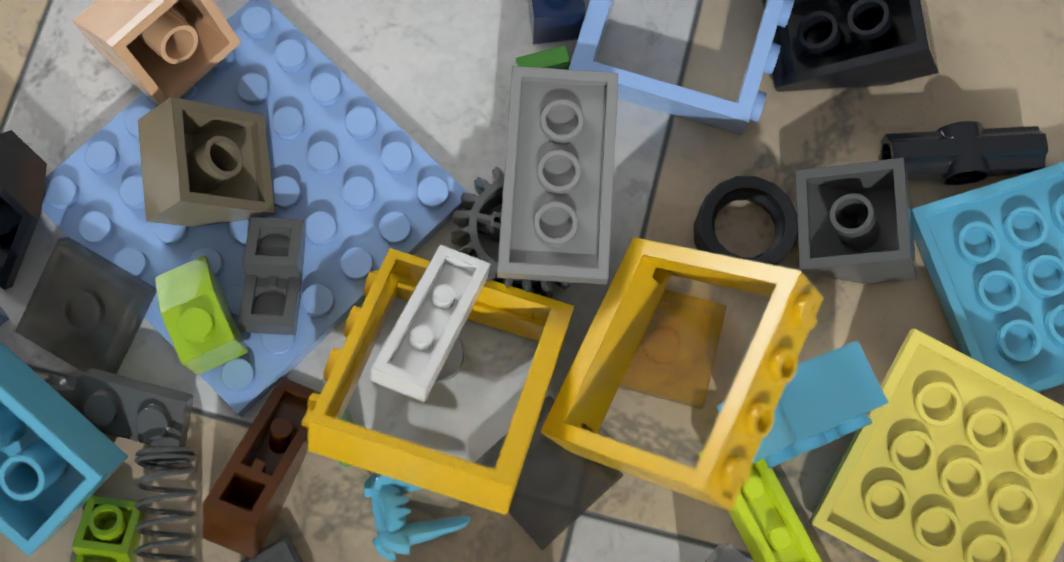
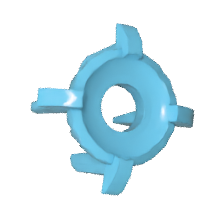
M375 472L365 481L364 497H372V512L375 516L374 523L378 535L372 541L377 553L387 560H397L395 552L398 554H410V545L444 537L468 525L470 517L461 516L406 524L407 518L405 515L411 513V509L403 507L409 501V498L403 497L402 494L424 488Z

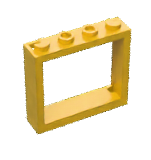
M633 237L540 433L573 454L731 512L743 483H748L750 467L760 443L769 434L773 426L774 411L784 388L796 373L798 356L809 331L818 322L815 317L824 297L799 270ZM671 275L772 297L696 469L597 434Z
M389 248L380 270L374 269L373 272L369 271L363 292L366 299L362 308L353 306L349 313L344 329V337L347 339L342 350L333 348L328 357L323 379L327 382L321 394L313 392L308 399V410L302 421V425L308 427V451L507 515L560 356L574 306L529 291L527 293L525 290L509 286L506 289L503 283L486 280L467 320L539 343L496 468L485 467L341 420L396 297L409 301L431 262L430 260Z

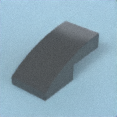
M250 217L242 263L246 278L238 325L242 333L296 335L304 265L306 227L304 220Z

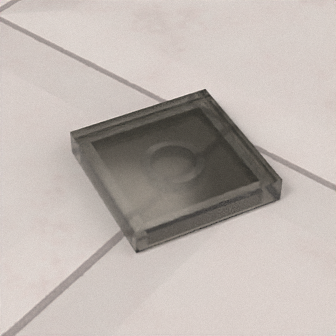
M70 237L58 238L15 332L82 372L94 368L117 374L157 289Z
M551 395L545 398L508 510L510 516L542 551L624 476L617 469L567 451L540 433L555 401ZM507 434L474 463L495 469Z

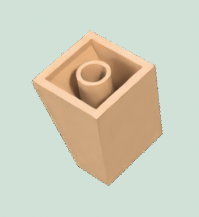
M96 0L72 20L98 53L157 105H160L170 97L180 98L242 43L213 0Z

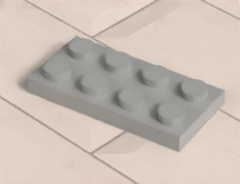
M512 66L497 278L607 285L609 277L619 73Z

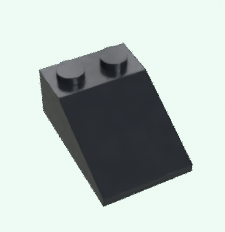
M762 0L763 9L765 8L767 0ZM794 0L786 27L777 26L772 42L781 45L772 73L774 88L777 92L887 86L939 73L926 0Z

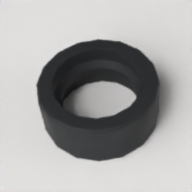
M735 176L718 183L705 196L694 222V243L697 250L778 266L790 253L798 234L797 212L789 196L775 183L757 176ZM735 200H747L760 205L770 214L775 224V237L772 245L764 253L755 257H741L729 252L719 243L715 234V219L718 212L726 204Z

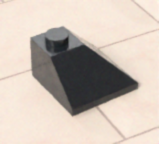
M12 130L0 133V287L3 290L13 287L40 218L47 163Z

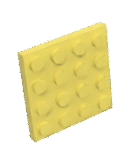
M910 329L881 384L888 403L869 412L868 415L872 423L856 431L809 523L880 562H1053L1064 542V406L917 329Z

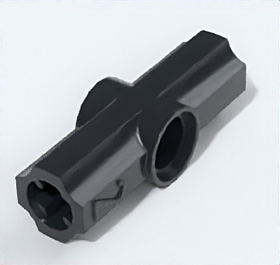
M963 121L945 125L932 132L886 134L881 139L879 160L904 158L909 180L941 178L942 182L947 185H965L984 180L992 175L1026 174L1045 168L1048 143L1046 133H1042L1038 126L983 129V125L980 122Z

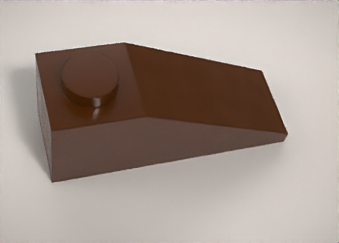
M283 377L279 379L202 504L203 539L251 559L256 557L281 512L307 454L308 427L303 426L302 421L308 410L310 395L313 392L321 394L320 392Z

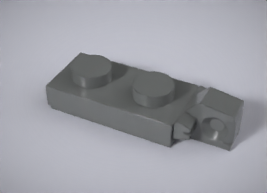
M94 368L86 372L72 371V373H69V378L51 373L44 379L103 433L156 447L186 446L194 397L192 394Z

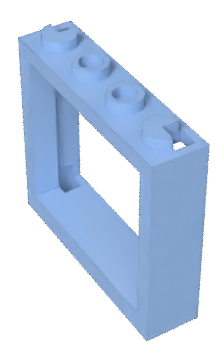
M590 0L568 70L619 73L617 99L742 135L749 120L758 122L767 95L766 92L758 90L763 73L772 75L781 45L772 43L777 26L786 27L794 0L766 1L737 103L596 62L615 0Z

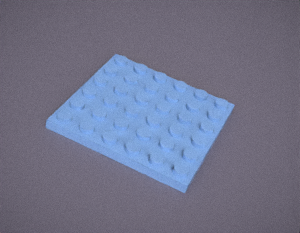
M249 0L227 19V22L242 43L180 98L263 114L265 116L275 214L263 218L301 219L305 221L306 225L303 278L296 335L242 333L238 325L246 278L242 263L250 219L199 227L146 222L138 119L158 105L145 93L137 97L45 177L42 211L174 349V344L160 314L155 277L206 255L249 353L209 370L200 376L241 417L259 402L278 383L281 377L284 378L349 316L353 306L359 307L365 301L366 296L363 295L369 271L373 272L374 269L380 270L389 248L414 255L452 219L454 211L461 210L464 207L461 204L460 197L463 192H467L269 0Z

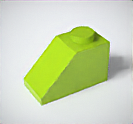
M206 255L155 277L160 314L179 359L185 367L195 374L201 375L249 353Z

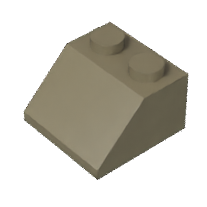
M170 97L138 119L146 222L199 227L248 220L250 217H269L275 214L265 116L263 114Z

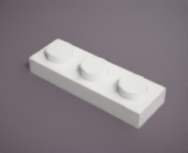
M440 244L371 368L370 381L425 402L489 276L491 263Z

